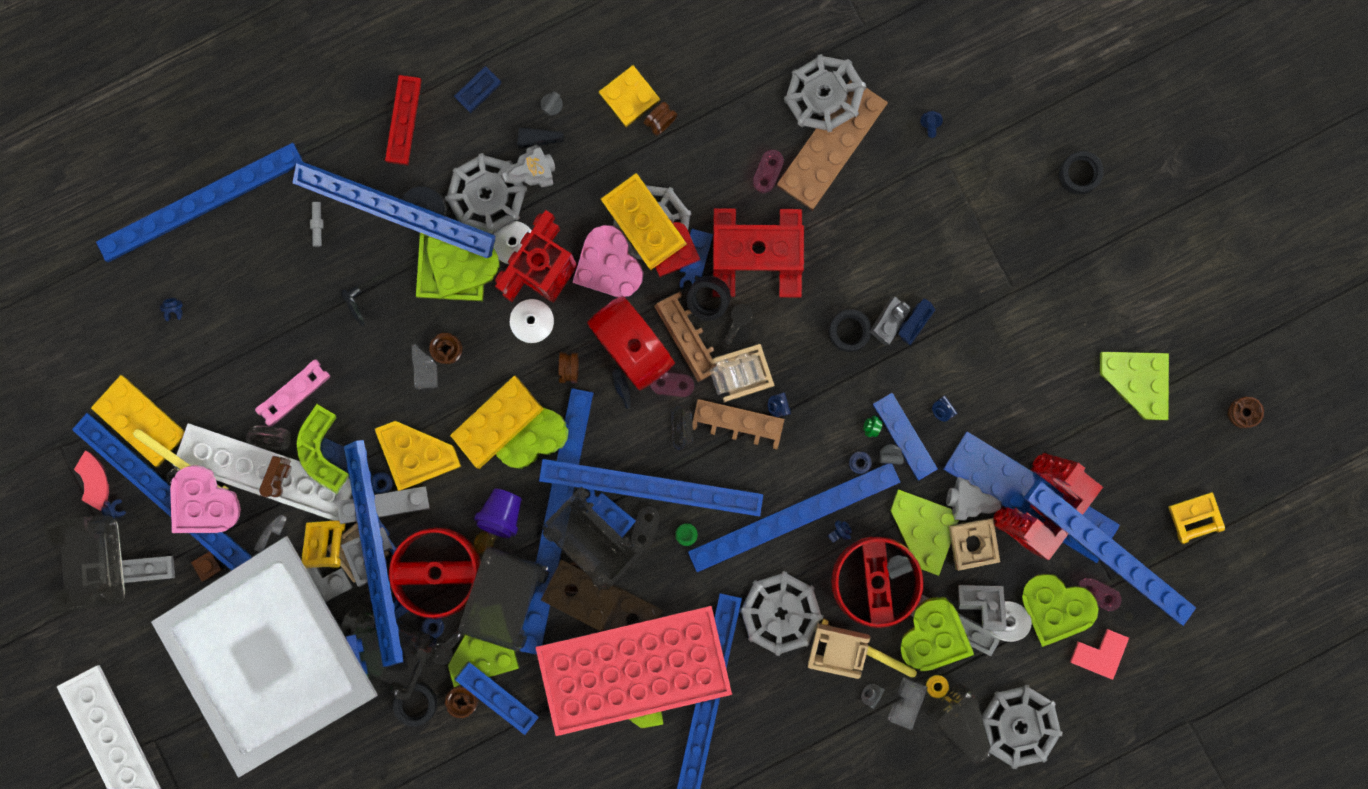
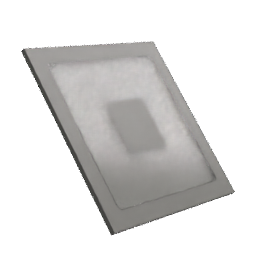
M288 536L274 543L151 622L238 778L378 696Z

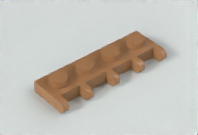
M678 292L657 303L654 307L697 381L700 382L713 375V368L718 367L715 364L711 365L710 362L712 359L710 353L715 350L713 347L706 349L699 337V334L704 331L702 328L695 330L688 318V315L692 314L690 309L684 311L678 301L683 295L681 292Z
M698 399L691 430H696L697 422L712 425L711 434L715 435L716 427L734 430L732 437L734 440L737 439L738 432L755 435L754 444L758 445L760 437L775 440L773 449H778L784 419Z

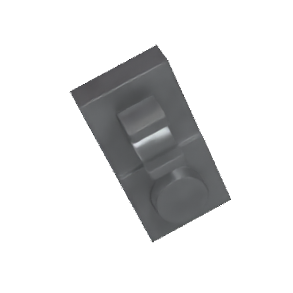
M895 296L891 297L869 332L884 345H890L910 312V307L904 301H899Z

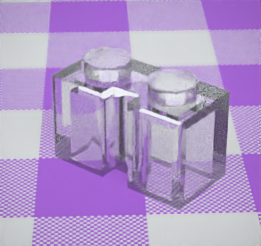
M748 353L735 356L736 361L729 362L727 358L716 362V367L710 369V373L718 395L765 380L757 354L749 356Z
M903 677L897 693L902 697L899 704L893 703L888 720L912 730L928 687Z

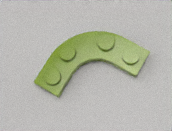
M316 404L299 431L297 438L298 457L303 469L310 478L338 494L348 479L349 474L328 462L321 453L322 439L335 421L336 415Z

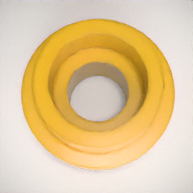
M934 675L928 679L926 689L932 697L941 698L947 694L949 684L944 677ZM941 683V690L935 691L934 685Z

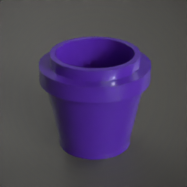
M493 489L481 511L475 515L474 521L477 522L476 526L499 537L510 538L511 536H516L518 531L516 526L522 499L508 491Z

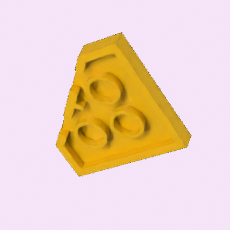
M393 421L375 429L398 491L462 467L454 446L407 425Z

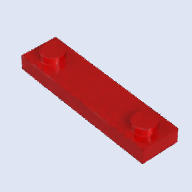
M403 75L398 77L385 158L387 163L409 164L422 82L421 78Z

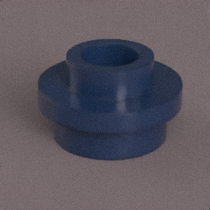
M856 452L850 457L849 466L853 472L863 474L871 468V458L867 453ZM857 459H862L864 461V465L862 467H858L856 465Z
M386 473L375 474L371 478L373 492L376 494L390 492L393 486L392 478ZM381 479L386 483L383 488L378 486V482Z
M426 618L422 623V632L428 638H437L444 631V623L441 618ZM431 623L437 625L436 631L430 630L429 626Z

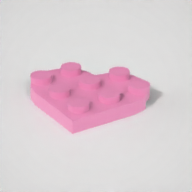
M603 225L594 228L588 234L572 283L616 297L621 295L624 297L631 296L639 289L643 282V270L637 259L628 254L629 243L621 229L612 225Z
M198 465L187 466L178 471L172 479L170 488L172 533H219L228 530L237 523L241 511L237 495L233 491L218 487L212 470Z

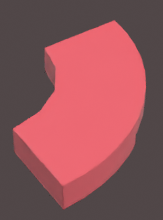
M85 450L74 469L84 482L82 501L101 511V507H104V502L108 501L109 496L106 470L95 455Z

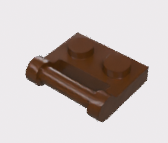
M272 456L259 489L263 497L272 496L277 498L283 494L281 485L284 478H288L291 472V460Z

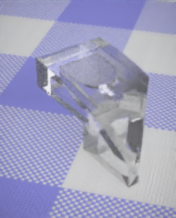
M412 345L415 388L438 387L436 363L431 357L421 351L418 346Z
M279 515L264 529L257 540L254 550L259 552L264 550L271 532L280 535L287 518L286 516Z

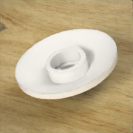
M513 221L493 233L496 236L493 248L500 261L509 264L508 260L512 253L519 251L522 246L520 242L527 232L531 233V229L522 222ZM515 238L517 240L516 244L509 245V239Z
M536 299L524 300L517 304L511 313V330L523 342H540L547 338L553 329L554 317L552 311L542 301ZM533 316L535 318V322L533 324H528V317Z
M1005 601L1006 624L1011 626H1006V630L989 631L993 636L1003 641L1014 642L1021 640L1031 629V617L1023 606L1015 602Z

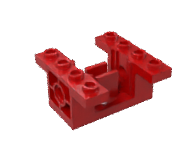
M714 209L713 276L726 283L731 297H735L736 271H779V298L802 297V273L804 271L802 209H780L779 225H736V209ZM764 246L765 251L761 254H756L752 247ZM713 289V297H721L719 293Z
M547 210L543 214L539 213L533 222L535 227L531 233L527 232L520 242L522 244L518 252L514 251L508 260L510 265L506 271L502 270L495 280L497 283L495 287L511 302H513L525 284L554 303L577 268L572 254L553 242L560 228L553 223L555 217Z
M1043 453L1039 455L1031 471L1064 495L1062 499L1082 515L1103 488L1084 472L1085 467L1080 463ZM1030 505V507L1046 519L1044 523L1028 512L1026 514L1022 513L1017 508L1011 509L1003 506L994 514V526L997 529L1006 532L1031 553L1050 560L1068 535L1033 505Z

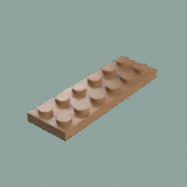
M866 88L858 109L859 115L834 128L832 132L816 128L778 182L777 187L813 211L888 102ZM848 92L846 103L851 105L854 92ZM841 108L830 115L831 120L844 113L845 110Z

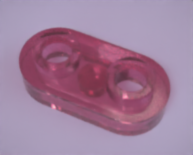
M769 150L765 152L753 178V186L760 193H768L774 188L784 163V158L779 151ZM774 159L776 160V165L771 166L768 161ZM766 179L768 181V184L766 186H762L760 184V180Z
M665 373L650 385L651 389L657 394L675 397H688L694 390V382L689 376L674 373ZM659 379L665 380L666 383L663 387L657 385ZM681 382L687 383L688 386L685 390L679 388Z
M1090 578L1079 582L1078 587H1086L1087 585L1091 587V593L1096 598L1099 608L1114 611L1121 605V595L1115 589ZM1107 595H1110L1112 598L1109 604L1105 602Z

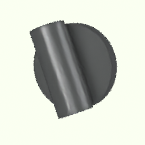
M555 91L545 95L541 100L542 111L551 116L558 114L563 107L561 95Z
M890 444L880 450V463L903 464L904 458L900 447Z
M901 555L892 557L887 564L891 579L913 571L908 558Z
M876 684L867 685L861 695L863 703L875 709L885 689Z

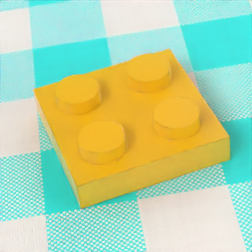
M634 65L599 91L601 97L625 127L629 126L660 101L658 95Z

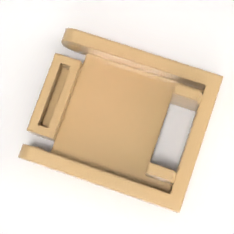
M761 344L710 360L711 365L717 363L720 365L713 368L721 394L729 392V396L723 398L724 402L774 386ZM753 358L758 359L764 376L758 380L750 360Z
M817 624L808 668L859 679L861 677L860 670H863L870 635ZM819 639L821 642L827 643L824 656L816 654Z

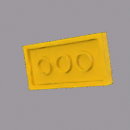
M637 173L601 198L650 270L687 244Z
M122 375L91 407L94 412L155 467H159L165 458L135 438L133 435L136 429L143 431L171 452L180 444L185 433L179 425Z
M513 376L450 436L473 465L480 469L544 409L519 378Z

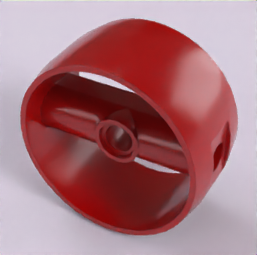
M623 295L612 300L587 322L605 349L639 391L650 386L675 364L654 332Z
M427 528L411 534L397 547L390 563L389 580L395 597L408 611L424 618H444L461 611L474 599L482 580V565L477 550L466 537L446 528ZM429 533H442L453 537L465 547L472 560L401 562L407 548L415 540ZM434 566L441 570L439 579H434L431 576V569ZM472 583L466 598L457 607L447 612H431L418 607L407 597L401 586Z
M868 537L849 545L838 557L831 578L832 592L840 609L855 622L872 628L890 627L909 617L920 602L924 585L921 566L914 554L903 544L884 537ZM885 543L893 545L904 553L912 565L915 576V588L912 598L905 609L895 617H893ZM860 546H862L870 621L853 615L843 603L839 592L838 581L841 567L846 558ZM880 576L882 578L883 584L880 588L872 586L871 581L873 577Z

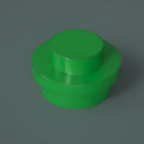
M877 416L868 418L863 426L865 436L877 437L882 428V421Z
M682 524L677 528L675 536L681 545L689 546L697 540L698 533L693 525Z

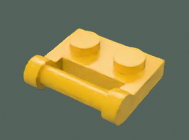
M1213 492L1168 506L1181 544L1188 543L1190 539L1214 531L1219 533L1225 530ZM1209 517L1213 519V523L1186 531L1184 526Z
M340 521L306 523L301 560L305 568L340 567L341 559H339L342 531L345 530V524H340ZM329 530H333L330 557H326Z

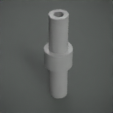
M312 202L310 229H312L313 247L322 246L321 229H323V219H321V202Z

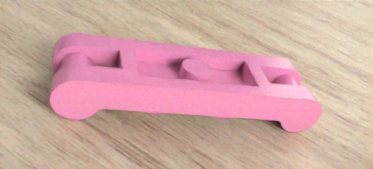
M317 359L310 362L305 369L255 409L259 416L262 415L265 418V423L268 427L276 424L331 377L327 371H323L320 368L321 364ZM312 373L317 377L314 381L309 377ZM273 405L278 410L275 414H272L269 410Z

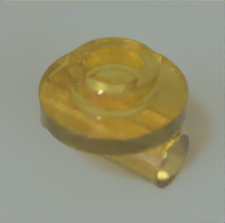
M486 531L477 535L474 540V547L477 552L488 557L497 536Z

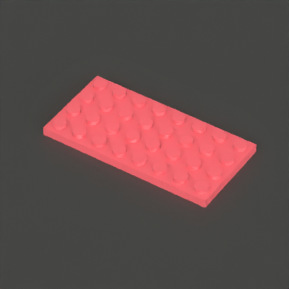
M712 606L536 647L556 736L732 695Z

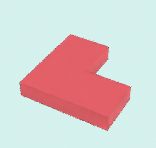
M1106 629L1099 650L1077 642L1070 663L1113 680L1129 638Z

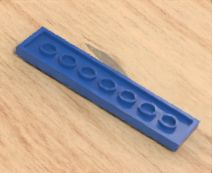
M965 432L943 468L944 471L956 478L960 477L969 480L970 484L979 487L982 493L992 495L1001 501L1002 506L1011 509L1017 508L1024 514L1028 512L1042 523L1046 519L1030 507L1031 504L1024 499L1036 480L1042 481L1061 498L1064 496L1045 479L969 432ZM1090 506L1083 514L1111 539L1120 526ZM1067 535L1062 543L1091 561L1098 563L1099 559L1070 535Z

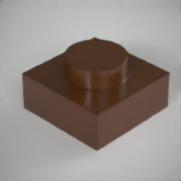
M210 551L191 562L202 582L224 570L216 556Z

